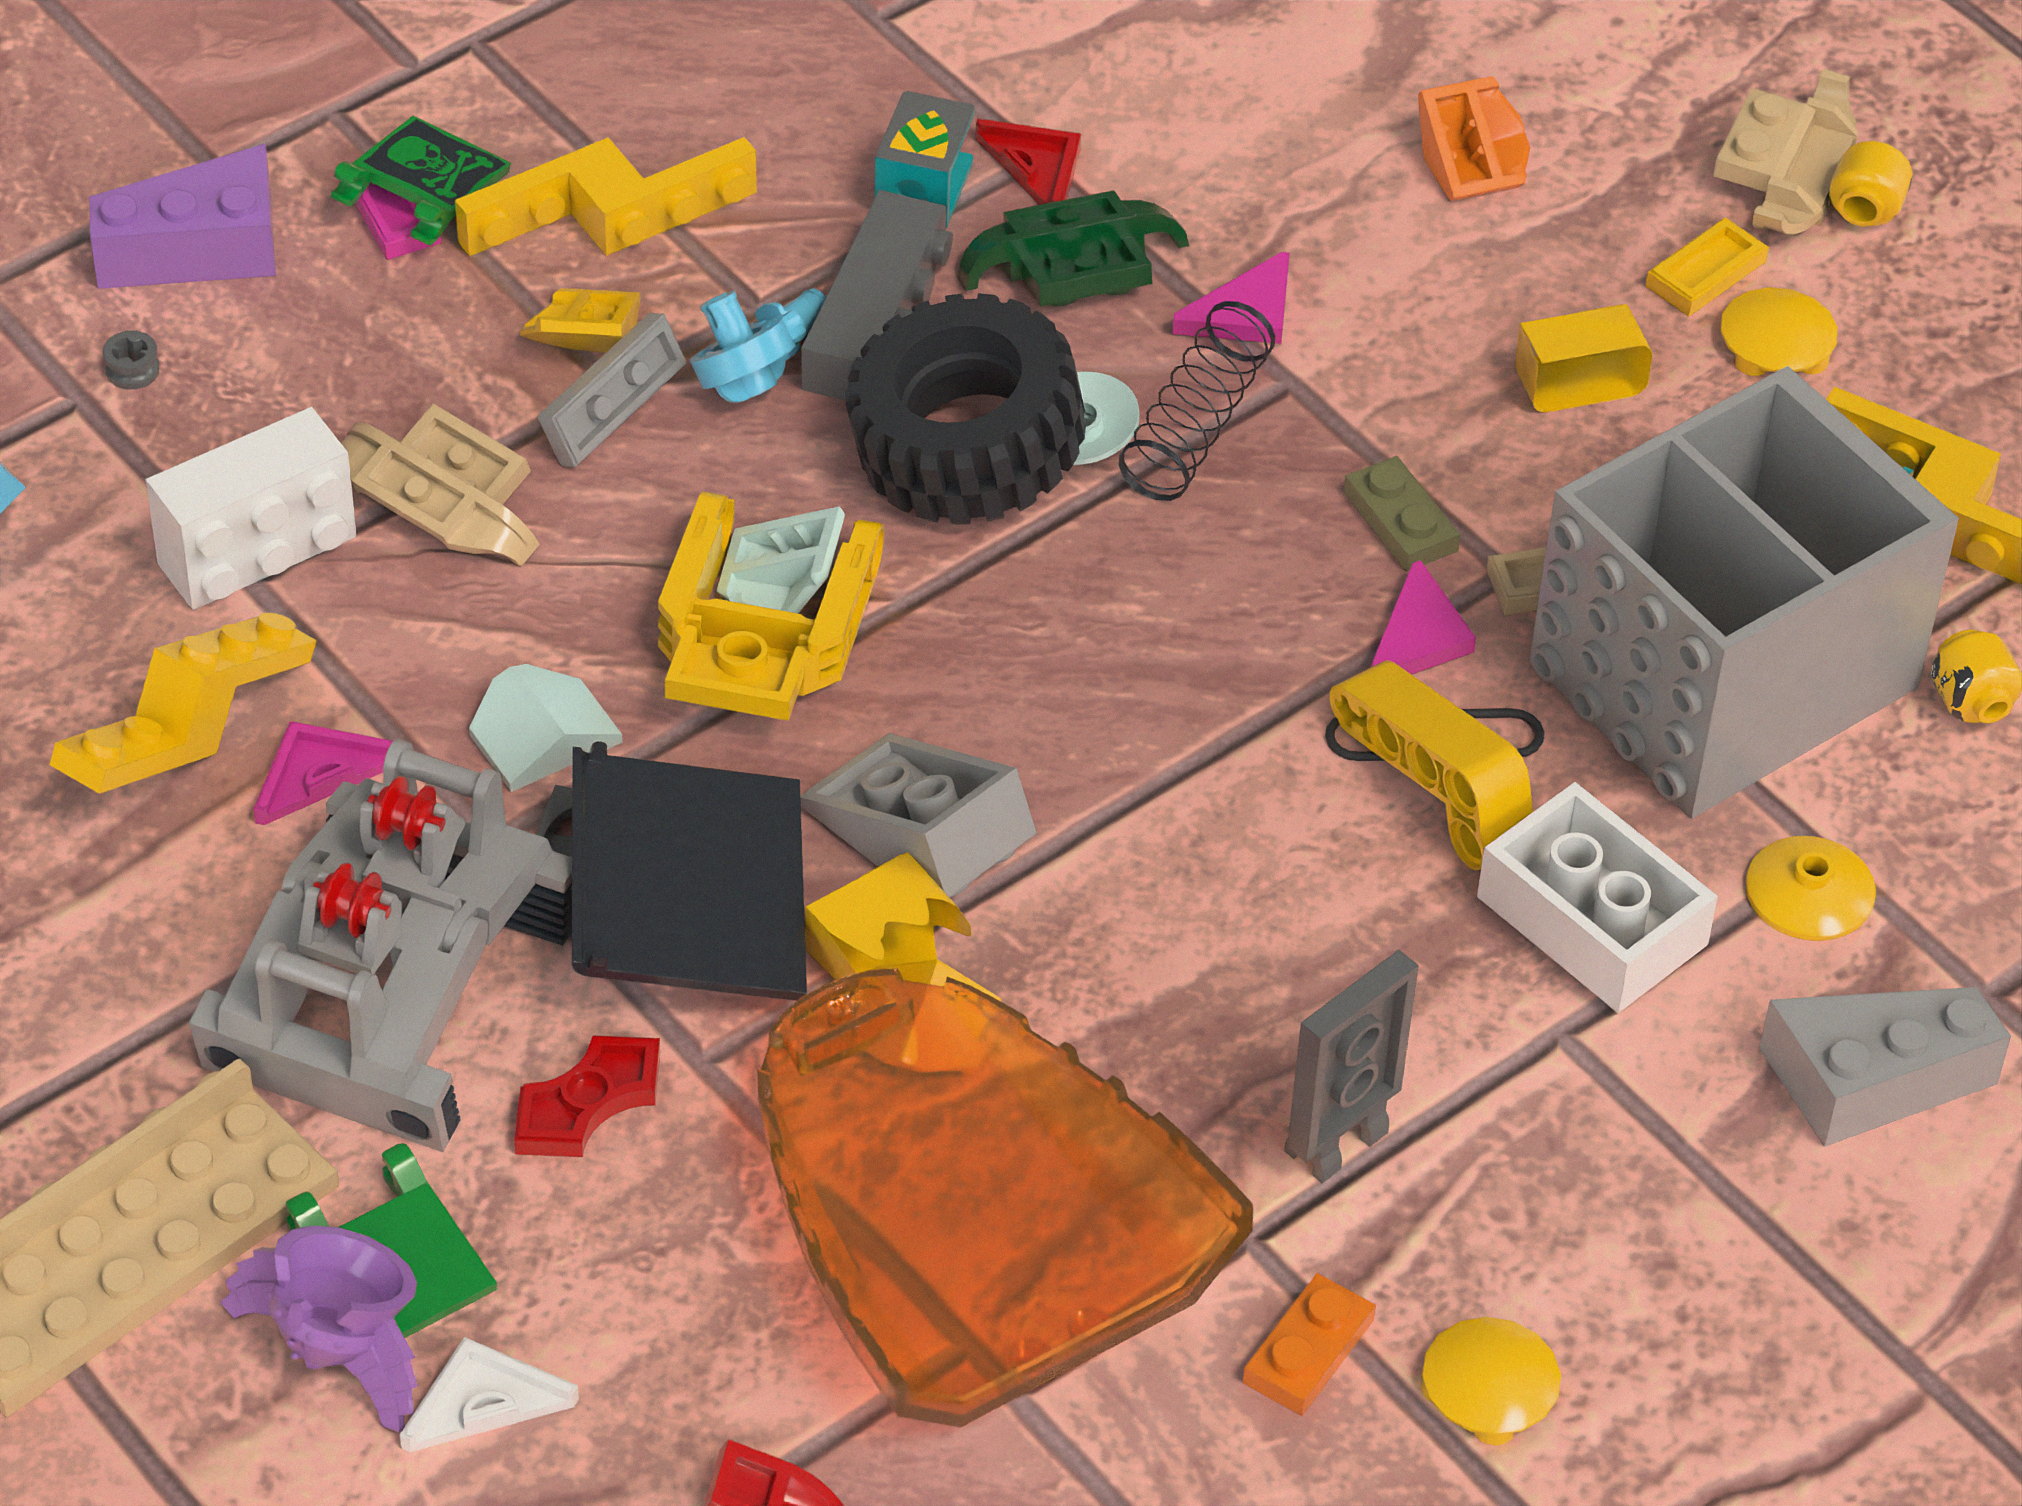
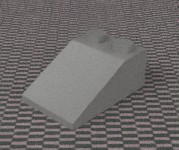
M892 733L882 737L800 795L803 809L876 866H880L901 854L909 852L949 898L964 892L969 887L971 881L993 865L1009 859L1014 854L1016 848L1037 834L1017 768Z

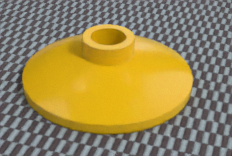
M1792 836L1770 843L1753 858L1746 877L1747 897L1757 915L1775 930L1802 940L1827 941L1838 939L1854 932L1870 916L1876 897L1873 876L1863 860L1847 847L1815 836Z

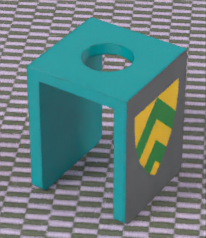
M911 91L903 92L875 156V197L878 191L882 190L946 206L945 228H947L973 166V155L961 152L960 149L974 118V105Z

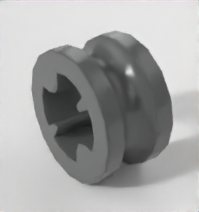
M123 331L107 340L103 346V359L106 363L105 372L109 382L125 390H134L146 387L155 381L159 375L160 365L157 358V345L151 336L140 331Z

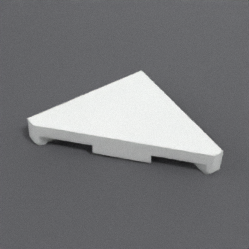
M464 1337L401 1432V1449L414 1452L573 1408L579 1400L578 1385Z

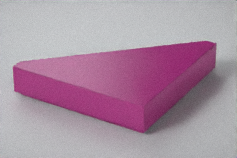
M1278 253L1175 312L1172 334L1194 336L1200 328L1205 327L1206 316L1214 305L1224 301H1238L1252 306L1262 313L1272 325L1276 336L1275 343L1281 344L1290 253ZM1224 307L1235 309L1247 315L1258 325L1266 338V342L1270 343L1271 339L1268 331L1259 319L1247 311L1235 307ZM1223 309L1212 313L1211 326L1230 331L1241 340L1264 342L1257 327L1246 317L1234 311ZM1213 329L1217 338L1237 340L1229 333ZM1207 330L1201 331L1198 335L1200 337H1209Z
M1421 560L1412 563L1371 667L1382 661L1389 660L1412 675L1471 654L1475 650V635Z
M290 721L254 806L255 823L266 825L331 796L343 781L356 785L365 778L370 779L383 773L385 756L393 741Z

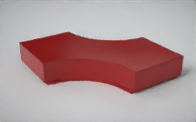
M593 1035L586 1054L571 1070L548 1081L526 1083L520 1086L514 1138L515 1155L583 1157L584 1149L590 1136L605 1120L631 1108L656 1106L661 1053L660 1038Z

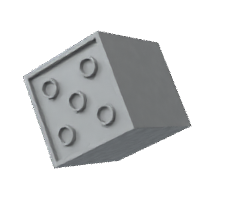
M1786 366L1555 491L1529 662L1542 680L1551 682L1573 704L1581 718L1592 722L1613 742L1615 749L1625 760L1632 761L1654 782L1658 792L1666 800L1673 801L1693 819L1919 688L1959 518L1789 366Z

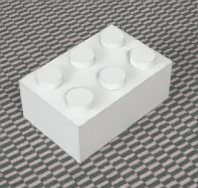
M309 407L145 479L157 563L192 610L215 600L226 598L235 591L271 575L279 574L295 564L324 551L335 549L342 543L357 537L348 451L313 407Z
M1576 782L1484 848L1477 894L1481 901L1617 1013L1621 1012L1708 946L1718 899L1714 892Z

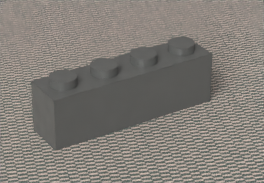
M878 191L802 346V390L845 401V390L849 385L847 378L855 359L861 357L860 350L873 334L880 336L883 333V325L897 314L903 318L912 313L914 305L930 299L934 285V270L937 265H946L953 243V233L945 231L946 206L887 191Z

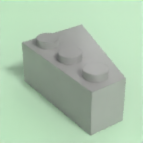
M1977 987L1772 999L1769 1001L1759 1049L1825 1147L1997 1085L2011 1035Z

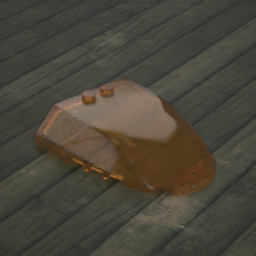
M898 968L864 971L841 977L804 995L780 1016L769 1031V1046L761 1070L757 1069L758 1104L770 1159L786 1212L804 1259L831 1315L856 1357L898 1417L955 1427H962L1196 1304L1253 1231L1252 1202L1160 1111L1153 1116L1149 1115L1128 1097L1125 1084L1119 1078L1112 1075L1107 1080L1103 1079L1080 1062L1077 1050L1071 1044L1064 1041L1057 1047L1032 1031L1024 1014L971 985L948 976L943 986L906 981L903 979Z

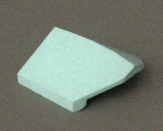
M838 506L735 528L717 587V593L726 601L799 613L828 578L845 513Z
M529 664L509 667L492 679L469 727L470 737L493 769L501 773L502 781L510 792L571 766L572 747H581L583 751L589 753L591 745L597 741L606 743L607 749L623 743L622 733L580 678Z

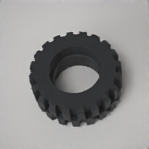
M962 293L945 296V302L930 305L929 300L914 305L912 313L903 318L897 314L883 325V333L880 336L873 334L860 350L861 357L855 359L847 377L849 385L845 390V404L862 469L866 471L868 481L875 491L885 497L887 496L888 503L906 513L915 509L916 517L938 523L940 517L949 518L950 523L954 525L971 524V518L985 516L987 522L1004 518V511L1017 507L1019 511H1022L1033 505L1037 500L1036 495L1039 492L1044 491L1048 494L1063 479L1061 470L1068 472L1080 454L1079 446L1084 441L1086 432L1085 408L1071 347L1064 334L1056 330L1055 323L1038 311L1031 313L1030 306L1009 298L1007 303H1002L999 301V297L993 294L978 293L977 299H964ZM971 395H994L1007 398L996 409L971 420L938 422L925 419L936 408L957 398Z

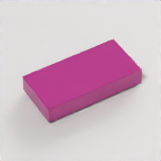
M370 182L362 196L355 203L386 260L441 244V235L432 245H427L410 237L411 229H414L420 219L414 216L417 204Z

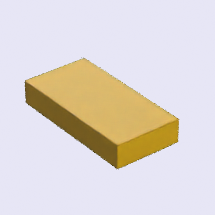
M1724 217L1649 270L1645 286L1690 317L1764 264L1767 260L1769 247Z

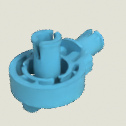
M817 289L806 290L785 306L777 302H767L756 310L755 316L758 321L748 324L736 298L735 290L722 293L699 306L700 310L704 312L717 340L690 359V363L702 388H715L718 394L726 401L738 403L774 387L778 383L777 380L783 374L785 361L800 351L801 340L806 337V333L811 330L826 299V296Z

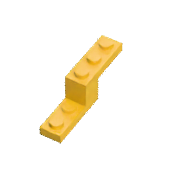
M607 137L456 199L458 243L470 257L572 214L607 256L757 193L756 150L745 137H742L643 178L610 138Z
M1834 386L1826 400L1902 468L1905 466L1914 470L1913 478L1959 518L1950 555L2022 584V519L1986 505L1992 495L2002 454Z
M262 613L248 620L235 624H226L212 631L195 636H187L182 640L156 647L153 651L136 715L97 729H89L84 733L55 742L49 765L100 794L215 755L219 748L236 686L310 663L317 640L295 629V623L283 615Z

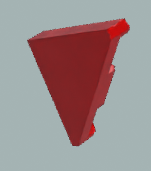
M977 118L975 139L1039 205L1068 199L1081 150L1082 134Z

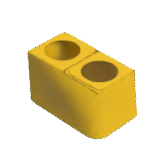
M1628 304L1519 323L1515 369L1534 408L1539 412L1547 413L1629 398L1640 394L1649 383L1653 353ZM1527 337H1528L1529 341L1531 342V344H1532V346H1533V348H1534V350H1535V352L1537 353L1538 356H1534V353H1533V351H1532V349H1531V346H1530V344H1529V342H1528V340H1527Z

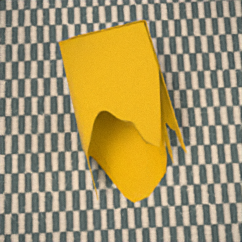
M906 852L805 906L806 950L853 999L862 1002L866 992L864 976L872 975L875 967L938 960L934 940V926H942L962 935L971 936V924L957 905L909 852Z

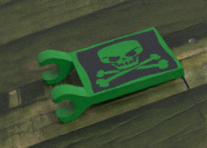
M411 116L353 163L344 161L338 164L335 168L334 177L340 180V183L331 191L330 197L347 206H352L359 200L370 182L417 204L414 216L420 219L414 229H411L410 237L427 245H432L438 240L448 223L456 216L455 200L497 183L509 173L511 162L416 116Z

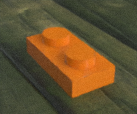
M1316 1273L1244 1367L1243 1384L1303 1416L1374 1321L1376 1304Z

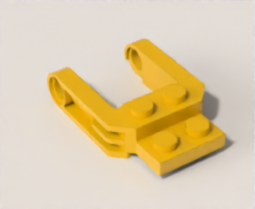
M702 491L697 499L658 601V610L661 612L658 620V628L661 630L658 638V647L671 661L665 678V698L789 721L798 695H807L842 680L879 571L884 546V524L861 519L854 521L849 543L842 542L816 619H808L801 614L721 599L708 600L729 546L734 523L735 500L729 499L727 495Z

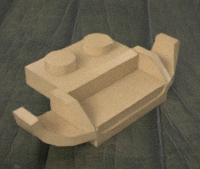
M1822 69L1814 97H1809L1806 104L1777 94L1751 88L1716 159L1713 176L1766 192L1762 207L1757 205L1754 211L1753 228L1762 231L1771 229L1785 234H1798L1806 231L1814 224L1821 226L1831 204L1829 196L1830 183L1841 156L1850 146L1856 144L1857 141L1856 120L1849 104L1850 76Z
M434 403L401 442L363 422L354 424L341 442L348 451L351 485L358 494L364 493L441 540L448 549L472 554H499L508 557L512 562L522 567L540 545L531 530L503 505L531 472L526 458Z

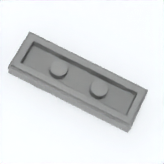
M649 313L537 416L561 466L576 467L687 364L665 314Z

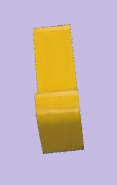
M1389 660L1382 661L1332 686L1329 700L1332 711L1341 727L1350 736L1445 803L1451 843L1457 855L1469 868L1475 871L1481 870L1484 848L1533 813L1528 769L1518 750L1503 737L1396 663Z

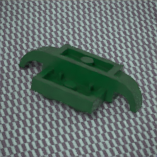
M1115 190L1003 212V223L984 230L969 244L959 265L958 278L966 291L978 289L979 279L982 274L991 266L1002 263V267L1011 282L1023 280L1039 306H1066L1080 298L1100 294L1121 295L1128 293L1135 287L1152 284V263L1145 255V234L1165 232L1170 235L1178 248L1188 247L1189 242L1186 231L1168 210L1152 202L1121 200Z

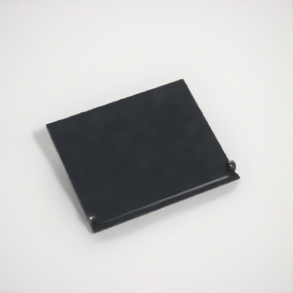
M601 741L594 742L589 753L583 751L581 747H572V968L574 971L588 977L804 1002L807 995L800 779L607 755V744Z

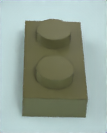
M1398 456L1345 475L1343 492L1406 572L1410 571L1414 562L1421 560L1425 565L1459 551L1460 533Z

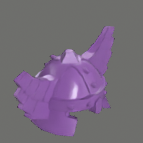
M315 1225L292 1229L278 1239L275 1248H258L253 1250L254 1257L236 1263L238 1271L225 1281L230 1294L220 1301L231 1316L236 1318L250 1313L272 1315L283 1338L287 1341V1345L294 1351L291 1354L292 1359L302 1358L307 1368L312 1369L343 1364L355 1377L357 1376L366 1392L369 1393L376 1410H378L381 1425L397 1432H402L405 1428L404 1415L414 1412L412 1389L418 1387L410 1361L415 1356L393 1318L415 1296L417 1281L410 1266L392 1249L366 1235L338 1227Z

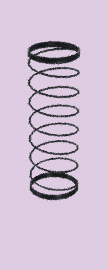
M1224 301L1213 306L1206 316L1205 327L1200 328L1194 335L1195 346L1187 348L1183 353V365L1175 367L1171 372V384L1163 386L1158 392L1159 404L1151 405L1146 411L1147 423L1141 424L1135 429L1134 441L1128 443L1119 454L1118 466L1122 476L1132 488L1142 495L1155 500L1172 501L1180 498L1185 493L1189 483L1195 477L1196 467L1200 466L1206 459L1208 448L1219 438L1220 428L1226 425L1231 418L1232 409L1243 399L1244 389L1248 388L1254 381L1256 370L1260 369L1267 356L1275 347L1276 336L1272 325L1255 308L1238 301ZM1224 307H1235L1247 311L1259 319L1267 329L1271 339L1269 350L1264 334L1252 319L1235 309ZM1223 309L1234 311L1246 317L1261 333L1265 344V353L1253 356L1247 345L1234 333L1220 327L1211 326L1212 313ZM1213 329L1222 330L1233 335L1245 346L1250 355H1243L1228 348L1217 338ZM1207 330L1209 338L1218 349L1232 358L1253 362L1254 369L1239 372L1235 364L1222 352L1211 347L1197 345V336L1201 331ZM1198 347L1210 349L1221 354L1234 366L1237 372L1222 369L1209 362L1201 354ZM1196 348L1199 355L1208 364L1224 372L1239 374L1242 388L1227 391L1223 383L1211 372L1199 366L1185 364V355L1189 350ZM1262 360L1258 367H1256L1255 362ZM1184 367L1188 375L1198 384L1212 391L1227 393L1230 407L1224 410H1215L1210 401L1197 390L1186 385L1173 384V374L1177 369ZM1187 367L1198 368L1210 374L1221 384L1225 391L1210 388L1199 382L1188 371ZM1253 372L1251 380L1244 386L1241 374ZM1175 386L1185 387L1197 393L1209 403L1213 410L1198 407L1187 401L1177 392ZM1173 387L1176 394L1191 406L1200 410L1215 412L1218 426L1213 429H1203L1199 422L1187 411L1172 404L1161 403V393L1165 388ZM1241 391L1240 398L1232 405L1229 393ZM1163 405L1174 407L1186 413L1197 423L1200 429L1188 427L1176 421L1165 411ZM1161 406L1163 412L1175 423L1187 429L1203 432L1206 446L1191 449L1187 442L1174 430L1162 424L1149 423V412L1154 407ZM1229 410V416L1223 424H1220L1217 412ZM1149 425L1151 431L1164 443L1174 448L1190 451L1194 465L1187 468L1177 453L1163 444L1152 440H1137L1138 430L1143 426ZM1151 425L1161 426L1173 432L1185 443L1188 449L1175 446L1162 439L1153 430ZM1217 430L1216 437L1208 444L1205 431ZM1137 446L1139 451L1151 462L1167 469L1181 470L1185 482L1174 488L1150 485L1139 479L1129 470L1124 461V453L1127 449ZM1140 446H1148L1163 452L1173 459L1180 468H1172L1154 461L1141 450ZM1205 449V455L1196 464L1193 451ZM1193 469V474L1190 477L1188 470ZM1131 475L1136 480L1144 483L1145 485L1161 490H1178L1182 487L1184 488L1181 490V492L1172 495L1158 494L1144 488L1142 485L1137 483L1131 477Z

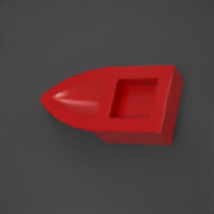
M730 1439L719 1450L704 1506H844L834 1492L813 1474L793 1463Z

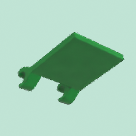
M400 1143L382 1153V1160L386 1164L382 1169L383 1178L398 1197L338 1228L366 1235L392 1249L410 1266L417 1281L415 1296L393 1318L404 1338H407L496 1291L497 1282L427 1182L411 1149L407 1144ZM310 1192L300 1193L286 1201V1209L290 1213L287 1217V1226L290 1231L313 1225L329 1227L320 1206Z

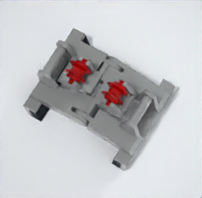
M398 738L392 742L385 756L383 783L365 778L359 786L343 781L327 800L326 813L330 815L326 819V824L288 868L281 891L277 890L226 995L206 989L189 1025L201 1067L213 1072L220 1071L235 1060L241 1059L250 1067L253 1086L444 1152L461 1119L458 1115L459 1109L456 1108L457 1101H455L456 1095L453 1093L454 1086L451 1085V1073L428 1066L427 1063L483 952L485 944L490 945L503 926L561 946L565 944L572 933V857L552 851L547 838L506 825L502 775L500 772L486 768L479 773L413 751V745L410 742ZM416 780L472 798L471 823L465 822L464 818L459 817L450 806L436 802V791L433 786L426 785L418 792ZM390 952L393 970L382 990L378 977L374 973ZM323 962L355 972L357 975L323 964ZM309 989L347 1001L351 1042L293 1022Z

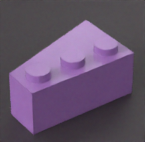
M266 143L89 196L90 239L98 289L276 276L272 198Z

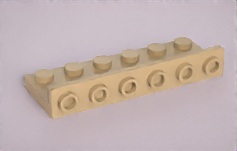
M241 1059L235 1060L220 1071L207 1074L194 1089L169 1106L158 1108L151 1112L139 1126L114 1143L103 1145L96 1149L87 1158L86 1162L56 1182H49L41 1186L28 1201L0 1219V1412L6 1418L285 1225L290 1214L286 1209L287 1200L300 1193L310 1192L318 1202L339 1187L338 1171L253 1090L250 1067Z

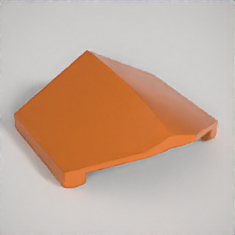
M1493 76L1425 89L1418 93L1423 157L1450 201L1517 188L1525 183L1527 176L1525 171L1530 152L1529 142L1521 116L1500 92L1499 83Z

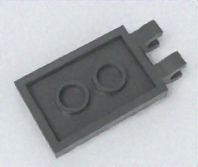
M1397 950L1301 1022L1289 1133L1284 1151L1293 1159L1299 1156L1306 1163L1312 1160V1175L1321 1183H1324L1341 1170L1342 1155L1339 1149V1140L1352 1127L1359 1123L1361 1127L1360 1140L1369 1147L1389 1132V1117L1386 1112L1387 1101L1402 1090L1419 967L1400 950Z

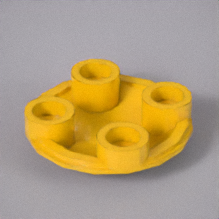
M1767 287L1747 291L1733 299L1722 313L1721 334L1728 349L1736 355L1735 365L1737 369L1749 376H1760L1767 371L1777 372L1786 366H1789L1794 372L1801 371L1806 374H1819L1827 368L1830 354L1837 346L1838 326L1830 311L1815 298L1793 289Z
M1480 1317L1459 1321L1437 1335L1425 1353L1420 1388L1423 1396L1432 1402L1447 1420L1470 1432H1474L1481 1442L1497 1446L1506 1444L1513 1438L1514 1433L1525 1431L1547 1416L1559 1397L1561 1372L1554 1352L1536 1332L1512 1320Z

